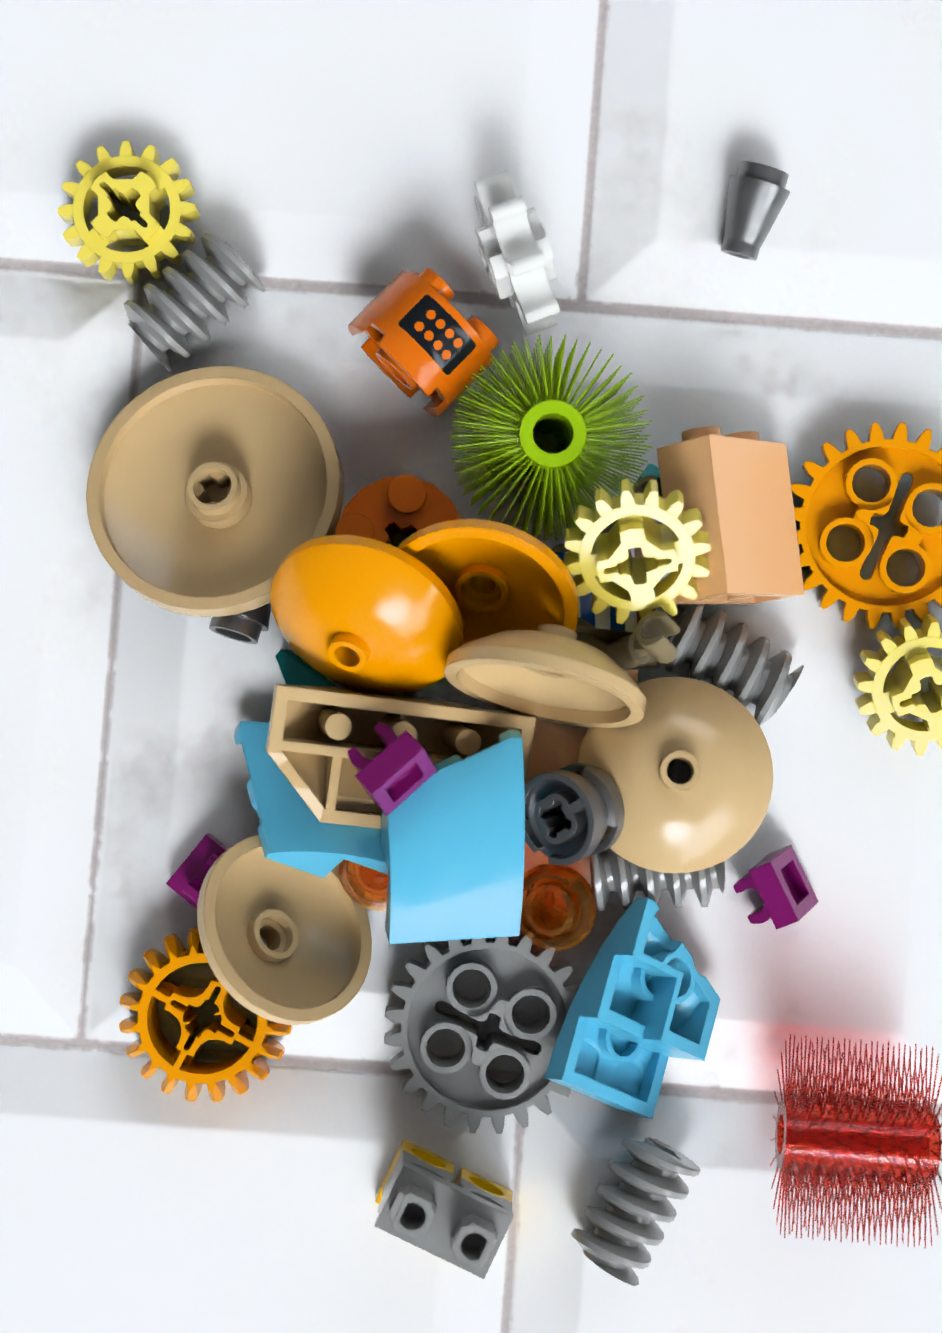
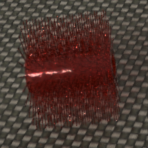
M790 1034L788 1077L787 1044L785 1040V1080L781 1052L783 1095L777 1069L781 1101L779 1103L774 1090L778 1111L776 1118L772 1115L776 1121L775 1138L770 1140H775V1156L770 1166L775 1158L777 1163L771 1189L780 1168L773 1205L774 1209L780 1183L776 1219L777 1225L782 1192L780 1235L785 1192L784 1238L786 1236L787 1197L789 1234L791 1205L793 1211L791 1232H793L797 1198L796 1238L800 1197L801 1238L802 1205L804 1200L805 1216L803 1227L807 1231L806 1213L809 1203L807 1237H809L810 1217H812V1240H814L816 1197L815 1221L817 1220V1237H819L822 1223L825 1241L826 1214H828L830 1241V1203L832 1198L831 1229L832 1225H834L836 1239L839 1215L840 1243H842V1223H844V1217L846 1239L850 1221L853 1243L854 1216L856 1213L857 1243L861 1220L864 1242L867 1212L868 1245H870L872 1215L874 1241L878 1219L880 1228L879 1245H881L883 1212H885V1245H887L889 1218L892 1244L895 1211L896 1247H898L900 1214L903 1244L905 1217L907 1218V1247H909L911 1211H913V1243L915 1247V1225L918 1216V1246H920L923 1209L924 1243L926 1249L928 1196L932 1246L930 1189L937 1235H939L932 1180L942 1213L941 1201L935 1180L938 1174L942 1183V1178L938 1171L940 1160L942 1161L940 1130L942 1123L939 1124L938 1119L942 1103L937 1115L935 1113L942 1075L937 1096L934 1099L939 1053L931 1097L934 1046H932L930 1079L927 1088V1045L924 1076L922 1072L923 1048H921L918 1077L916 1071L917 1044H915L913 1076L911 1075V1046H909V1063L906 1073V1044L904 1045L901 1078L900 1043L896 1072L895 1045L893 1046L890 1073L888 1041L887 1064L884 1073L883 1044L879 1068L877 1041L875 1071H873V1041H871V1054L868 1065L867 1043L865 1045L863 1064L861 1058L862 1039H860V1057L857 1065L856 1042L852 1059L850 1051L851 1039H849L848 1062L846 1066L845 1039L842 1057L838 1041L835 1058L833 1037L831 1073L828 1040V1071L826 1075V1044V1050L824 1051L823 1049L824 1064L821 1075L823 1037L818 1067L817 1036L816 1074H814L815 1050L813 1042L810 1071V1039L809 1054H807V1073L805 1076L807 1035L805 1037L803 1072L802 1037L800 1067L798 1062L800 1042H798L794 1070V1035L790 1079ZM838 1050H839V1067H840V1068H839V1074H838V1076H837V1061H838ZM843 1053H844V1061H843V1081H842L841 1066H842ZM855 1056V1078L853 1080V1064ZM849 1059H850V1062H851L850 1080L848 1079V1075H849ZM833 1061H835V1073H834V1078H833ZM865 1061L867 1066L866 1082L864 1079ZM870 1063H871V1077H870V1089H869V1069H870ZM861 1066H862V1081H861V1084H860ZM878 1066V1081L876 1088V1071ZM881 1066H882V1086H881V1081H880ZM894 1066V1084L892 1089V1072ZM910 1068V1089L908 1093V1075ZM904 1069H905V1082H906V1083H905V1090L903 1091ZM812 1071H813V1086H812V1083H811ZM888 1071H889V1080H890V1082H889V1088H888ZM897 1072H898V1092H897V1088H896ZM920 1072H921V1092L919 1091V1088H920V1085H919V1082H920ZM924 1081H925V1098H924ZM917 1083V1090L915 1094V1084ZM794 1187H795V1196H794V1202H793V1193H794ZM909 1193V1209L907 1211V1200ZM881 1194V1212L879 1214V1201ZM853 1195V1215L851 1218V1203ZM825 1196V1218L823 1224V1204ZM887 1196H888V1215H887V1209H886ZM915 1196H916V1213H915V1206H914ZM859 1197H860V1208H861V1210H860V1218H859V1226H858V1201H859ZM903 1198H904V1203H905L904 1219H903V1207H902ZM921 1198V1208L919 1217V1199ZM843 1199H844V1214H843V1221H842ZM875 1199H876V1204H877L876 1222H875V1210H874ZM893 1199V1211L891 1221V1200ZM864 1200H865V1213H864V1226H863V1202H864ZM836 1201H837L836 1232H835V1214H834V1210H835V1203H836ZM847 1201H848V1205H849L848 1225H847V1217H846ZM811 1203H813V1216H811ZM820 1203L821 1216L820 1228L818 1230V1208ZM840 1204H841V1217H840V1211H839V1205H840Z

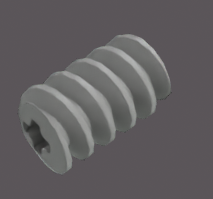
M209 233L201 237V242L207 255L205 259L190 250H186L181 254L187 270L186 275L170 266L162 270L168 287L166 292L151 283L143 286L149 307L144 308L132 300H127L123 303L130 321L128 325L169 372L172 371V367L166 354L167 350L171 349L185 358L191 355V350L185 337L188 332L205 342L211 338L204 320L207 316L224 325L230 322L224 306V302L227 299L244 309L249 306L243 289L246 283L263 293L266 291L261 281L229 244Z
M689 604L676 623L681 628L680 633L667 637L677 648V654L675 659L666 665V670L672 673L687 661L691 664L688 678L702 680L708 675L713 678L712 685L724 691L732 690L734 692L733 697L745 707L750 703L756 706L754 718L759 726H761L781 707L799 679L804 664L789 674L792 661L791 653L782 650L767 660L770 648L769 639L761 636L746 647L745 643L748 635V626L746 624L738 623L724 633L727 612L717 609L705 619H702L704 604Z
M607 849L598 854L590 855L592 896L598 911H603L606 908L610 893L617 892L623 909L627 910L633 903L636 891H643L645 898L655 901L658 905L662 890H668L675 908H682L687 890L694 889L701 907H708L714 888H720L721 893L724 892L725 861L695 872L660 873L636 866L615 854L611 849Z
M645 1137L644 1141L623 1138L621 1144L634 1159L631 1164L611 1160L608 1166L620 1179L619 1186L599 1183L596 1187V1190L608 1203L606 1210L586 1206L583 1212L596 1226L595 1230L589 1232L574 1228L571 1233L572 1237L583 1248V1253L588 1259L611 1276L632 1286L639 1285V1278L632 1268L645 1269L652 1261L651 1254L643 1244L657 1246L664 1239V1232L655 1221L670 1223L677 1216L676 1209L666 1197L682 1200L689 1194V1187L678 1174L695 1177L701 1172L699 1166L684 1154L651 1137Z

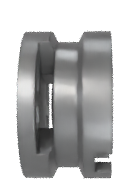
M575 763L559 770H552L537 775L524 787L525 841L534 853L541 851L549 857L548 863L555 865L572 864L589 855H595L609 849L618 840L624 825L623 800L614 781L600 768L587 763ZM572 771L582 772V774H581V775L575 774V773H573ZM607 826H611L608 837L603 841L602 838Z

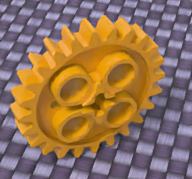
M877 422L870 425L867 442L861 443L858 436L852 429H849L844 433L845 451L842 453L828 442L820 447L827 463L824 467L810 461L804 463L802 469L812 480L810 486L791 484L792 494L803 501L801 507L794 508L795 521L798 523V545H800L802 552L800 554L801 567L808 566L811 572L803 582L804 591L819 585L825 589L818 606L822 610L828 608L837 600L843 602L841 621L849 622L858 610L861 609L865 610L867 628L875 629L882 613H888L893 628L899 629V619L905 617V610H911L915 618L922 623L925 615L929 614L928 602L933 601L938 607L942 608V521L935 527L923 526L916 520L912 510L913 501L919 493H933L942 501V448L937 452L929 449L932 430L926 429L913 443L907 441L906 423L900 422L893 431L891 439H884L882 429ZM859 469H875L883 476L886 488L884 495L879 501L866 502L858 498L854 493L852 480L854 474ZM909 474L912 477V483L893 521L896 527L902 529L901 535L889 537L883 542L871 577L868 580L862 579L860 570L878 536V529L870 524L871 517L879 518L889 511L901 476ZM834 527H849L859 536L860 550L853 560L848 562L838 561L827 550V536ZM898 550L908 551L914 555L919 564L918 577L907 587L898 586L887 575V561Z

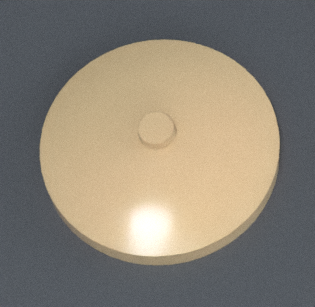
M211 366L178 373L147 388L127 404L111 422L95 450L90 465L86 490L87 514L94 540L102 556L113 571L141 597L159 607L184 615L199 617L236 615L270 603L273 578L284 558L293 549L314 538L335 534V528L340 519L343 505V470L333 438L321 416L299 392L288 384L265 373L242 367Z

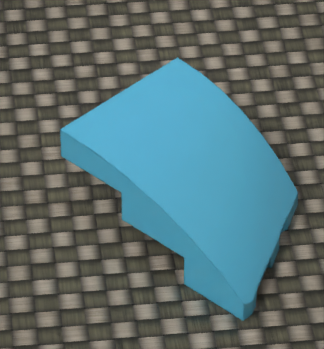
M241 721L235 728L234 739L236 745L242 744L250 779L246 786L251 806L257 811L259 817L257 830L264 857L322 878L326 877L344 859L388 875L380 846L381 829L319 822L266 752L269 722Z
M507 730L499 734V743L464 759L455 754L436 763L434 766L437 771L388 816L382 811L380 846L389 873L385 930L389 944L519 936L525 852L524 760L522 736L519 730Z
M636 898L621 916L585 974L558 1035L545 1078L635 1117L653 1119L668 1058L705 1061L720 997L707 978L697 972L693 957L685 945L680 941L672 940L657 919L655 914L660 908L656 902L649 898Z

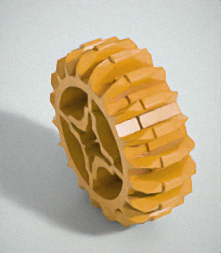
M193 927L188 933V949H186L182 940L173 933L164 938V948L168 958L154 948H150L143 954L145 964L153 974L138 968L130 971L127 979L132 985L143 992H128L120 997L119 1004L126 1009L138 1011V1015L122 1020L119 1023V1029L127 1034L139 1032L140 1039L126 1048V1052L129 1057H137L146 1051L151 1058L140 1071L142 1077L146 1079L151 1077L159 1068L168 1074L161 1084V1091L163 1093L169 1094L178 1084L179 1080L186 1082L185 1099L194 1102L201 1092L202 1084H207L211 1100L219 1102L225 1096L226 1079L232 1089L238 1095H242L249 1089V1080L245 1070L260 1080H264L268 1076L270 1068L261 1055L279 1060L285 1052V1047L270 1035H289L293 1025L276 1023L258 1015L257 1028L247 1024L248 1018L235 1009L231 995L216 976L211 980L208 987L201 989L192 988L185 984L178 987L166 981L170 974L180 967L194 963H208L200 942L198 927ZM220 987V993L214 1002L219 1009L214 1015H221L222 1021L214 1020L194 1040L193 1036L199 1026L195 1017L200 1012H193L192 1007H200ZM158 1000L166 1003L164 1009L173 1014L181 1025V1036L176 1046L177 1050L165 1038L160 1027ZM218 1039L230 1045L235 1040L248 1047L240 1055L223 1062L204 1063L193 1060L198 1050L208 1040Z

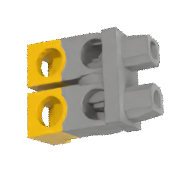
M403 1138L375 1197V1202L379 1204L377 1211L379 1214L374 1226L485 1279L513 1220V1191L462 1166L454 1183H452L454 1178L453 1162Z

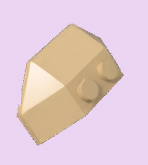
M275 684L266 752L319 822L381 829L382 810L369 797L356 779L355 775L358 771L350 761L347 752L354 746L363 757L368 759H374L385 749V744L374 729L379 723L386 724L394 731L397 737L407 730L425 749L433 765L455 754H458L461 759L467 758L499 743V734L507 730H519L523 743L525 784L527 783L536 718L495 709L426 698L379 694L331 686Z

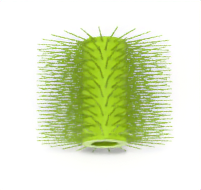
M540 334L539 342L537 339V344L535 343L536 353L534 348V355L532 352V356L525 339L529 357L525 343L526 356L523 348V355L522 352L520 355L517 345L513 341L519 358L513 345L512 347L521 370L512 350L511 353L517 368L511 354L509 355L514 368L510 359L507 358L501 349L508 362L506 363L501 353L500 355L512 377L501 359L499 358L504 369L491 354L503 371L502 373L492 361L501 376L491 364L490 366L508 390L489 367L488 369L492 374L480 365L493 379L492 381L480 369L493 386L480 373L479 375L483 379L475 373L473 374L482 383L474 377L472 378L484 389L472 380L471 382L496 402L474 386L472 387L475 390L465 385L476 395L466 389L464 390L476 399L464 393L469 398L461 395L460 397L469 402L459 400L469 406L461 403L458 404L488 417L458 406V408L468 412L455 409V411L468 416L454 413L467 419L455 416L454 418L468 422L453 420V422L467 425L452 424L469 428L452 427L453 429L481 432L490 435L451 430V432L472 435L451 433L452 436L471 438L450 437L451 440H470L451 441V443H474L450 444V446H453L450 447V449H453L452 451L474 449L452 452V454L472 453L451 455V457L470 455L451 458L460 460L450 461H463L455 464L461 465L454 466V468L463 466L454 469L458 471L453 472L461 471L460 473H462L459 474L460 477L458 478L461 479L458 480L459 482L457 483L460 484H457V486L471 481L465 485L466 491L463 492V495L488 482L473 494L470 506L505 481L481 505L477 515L517 478L488 519L490 521L520 481L526 476L501 521L503 523L528 478H530L511 526H516L532 488L522 531L527 532L535 504L532 536L536 538L541 534L544 512V542L545 525L546 541L549 537L553 536L554 530L556 542V536L558 541V535L560 539L562 531L563 536H565L564 528L565 531L567 527L569 528V525L572 528L570 519L573 528L574 526L577 528L574 515L575 507L584 505L595 510L596 505L585 490L595 501V492L591 487L597 490L594 486L600 488L596 484L598 483L614 498L616 495L599 481L618 495H620L618 492H620L619 486L622 479L630 478L636 481L609 467L636 478L639 477L626 471L641 476L642 474L628 468L645 473V471L633 467L641 468L642 466L624 462L630 461L645 465L644 463L626 459L631 458L648 462L647 460L632 457H642V455L611 450L645 454V452L624 449L649 451L648 449L627 446L652 448V446L631 444L645 443V441H617L648 440V438L636 437L651 436L639 434L622 435L642 432V430L616 433L644 429L645 427L617 430L646 426L649 424H634L652 422V420L636 422L638 420L631 421L641 418L640 415L645 413L634 414L648 411L647 409L629 413L642 400L640 398L645 397L644 395L626 402V399L629 398L628 396L632 394L631 392L635 391L638 385L607 402L618 393L632 372L594 400L614 378L620 367L617 368L577 408L601 376L614 354H612L572 406L571 404L602 350L600 349L570 402L567 403L591 341L578 362L564 395L578 341L576 339V343L567 358L561 380L566 334L554 358L553 373L552 336L551 360L549 340V366L548 345L546 356V349L545 353L542 352ZM541 431L554 434L561 443L562 452H544L536 445L533 434ZM602 475L608 477V478H609L610 480H612L613 482L609 481L608 479H606V478L603 477Z

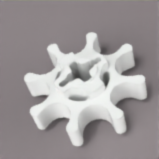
M507 169L474 181L478 196L474 197V201L484 223V226L475 229L479 242L478 247L491 284L494 286L498 299L507 298L511 309L516 308L525 336L557 325L555 314L560 313V309L549 285L550 281L558 279L554 267L555 258L536 210L533 207L530 209L526 208L522 195L516 197Z

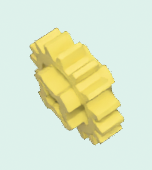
M122 141L120 154L116 157H111L103 146L97 147V158L99 160L97 165L92 168L88 163L81 160L75 164L83 177L80 183L63 182L62 189L73 200V204L58 207V215L64 222L75 224L62 233L63 237L71 247L82 246L77 257L87 268L99 261L98 272L106 280L110 281L115 276L118 268L122 269L124 277L129 284H137L139 270L147 268L156 280L162 278L159 262L166 258L171 263L179 266L183 261L175 248L179 242L184 244L195 243L196 237L192 230L185 225V222L200 219V212L195 204L183 202L195 194L194 188L189 179L177 180L181 169L173 158L166 160L159 166L160 155L155 146L148 145L141 157L136 156L129 141ZM125 175H136L133 179H115ZM168 196L170 215L164 230L160 226V211L167 204L165 198ZM95 197L98 199V215L92 220L93 228L91 229L89 215L91 204ZM116 199L124 207L127 205L134 211L138 209L139 215L147 227H142L136 220L131 221L126 216L121 217L119 209L112 200ZM126 246L146 247L138 251L121 252Z
M623 479L620 485V495L614 498L601 487L595 490V510L578 505L575 509V523L579 528H566L564 547L571 551L564 554V564L570 574H577L573 580L578 597L593 593L591 597V612L598 615L610 605L616 608V622L624 624L630 611H639L642 618L652 612L653 609L662 607L670 616H675L678 614L676 597L679 594L685 598L695 600L698 596L697 582L693 577H708L710 571L708 558L703 554L711 551L708 532L699 530L702 526V517L699 509L692 508L682 512L684 506L683 492L676 489L663 499L658 497L657 480L650 479L643 493H634L629 479ZM651 518H654V519H656V520H659V521H661V522L664 523V524H658L657 522H655V521L652 520ZM617 521L608 533L600 534L608 525ZM634 547L641 548L644 556L632 557L630 549ZM671 572L666 578L660 581V579L664 576L665 573Z
M932 614L925 615L921 629H914L905 617L899 619L900 634L894 638L888 633L879 630L876 636L882 648L877 653L870 650L861 651L859 656L869 668V672L853 674L852 680L858 690L866 692L856 698L855 703L861 715H870L866 723L874 736L887 731L886 739L894 750H898L909 739L913 750L918 756L924 755L930 741H936L942 750V657L938 658L928 653L927 647L942 649V631H940L939 622ZM899 659V661H898L896 667L894 668L892 674L887 675L888 672H889V670L891 669V667H892V666L894 665V663ZM931 676V679L928 680L930 690L925 693H918L921 690L920 680ZM911 713L921 718L923 722L908 721L898 716Z

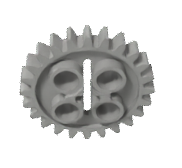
M528 929L520 935L516 943L508 941V937L471 939L464 942L462 940H448L449 948L442 951L435 943L425 942L424 948L429 962L424 965L417 960L407 959L405 967L414 978L413 983L405 981L393 982L391 990L405 1002L404 1004L386 1006L384 1017L401 1024V1027L385 1033L384 1044L403 1047V1050L390 1060L391 1070L408 1068L411 1070V1073L403 1082V1092L407 1094L423 1087L426 1092L421 1102V1111L426 1113L440 1102L445 1105L444 1125L449 1127L459 1113L467 1114L469 1132L474 1134L480 1125L482 1117H491L496 1133L502 1134L505 1115L513 1113L518 1123L525 1128L528 1127L527 1107L534 1104L546 1115L551 1114L552 1110L547 1096L550 1090L566 1097L571 1094L570 1088L545 1078L558 1035L571 1003L581 985L564 986L563 984L574 970L571 963L567 961L552 968L549 964L555 953L554 945L549 942L536 953L531 950L532 932ZM470 969L481 971L490 981L486 993L480 998L472 1000L462 998L453 988V982L458 974ZM530 995L540 997L548 1005L547 1013L540 1022L525 1025L515 1020L512 1010L519 999ZM438 1001H444L451 1004L461 1013L481 1022H484L490 1013L498 1015L500 1030L521 1039L533 1040L539 1043L541 1048L536 1053L523 1049L516 1042L506 1038V1036L496 1032H491L486 1040L479 1039L476 1024L465 1018L462 1019L455 1015L443 1014L435 1009V1004ZM441 1029L454 1030L464 1041L462 1049L453 1057L444 1058L435 1055L427 1043L433 1033ZM501 1055L513 1056L520 1061L522 1065L521 1072L511 1082H496L486 1072L491 1060Z

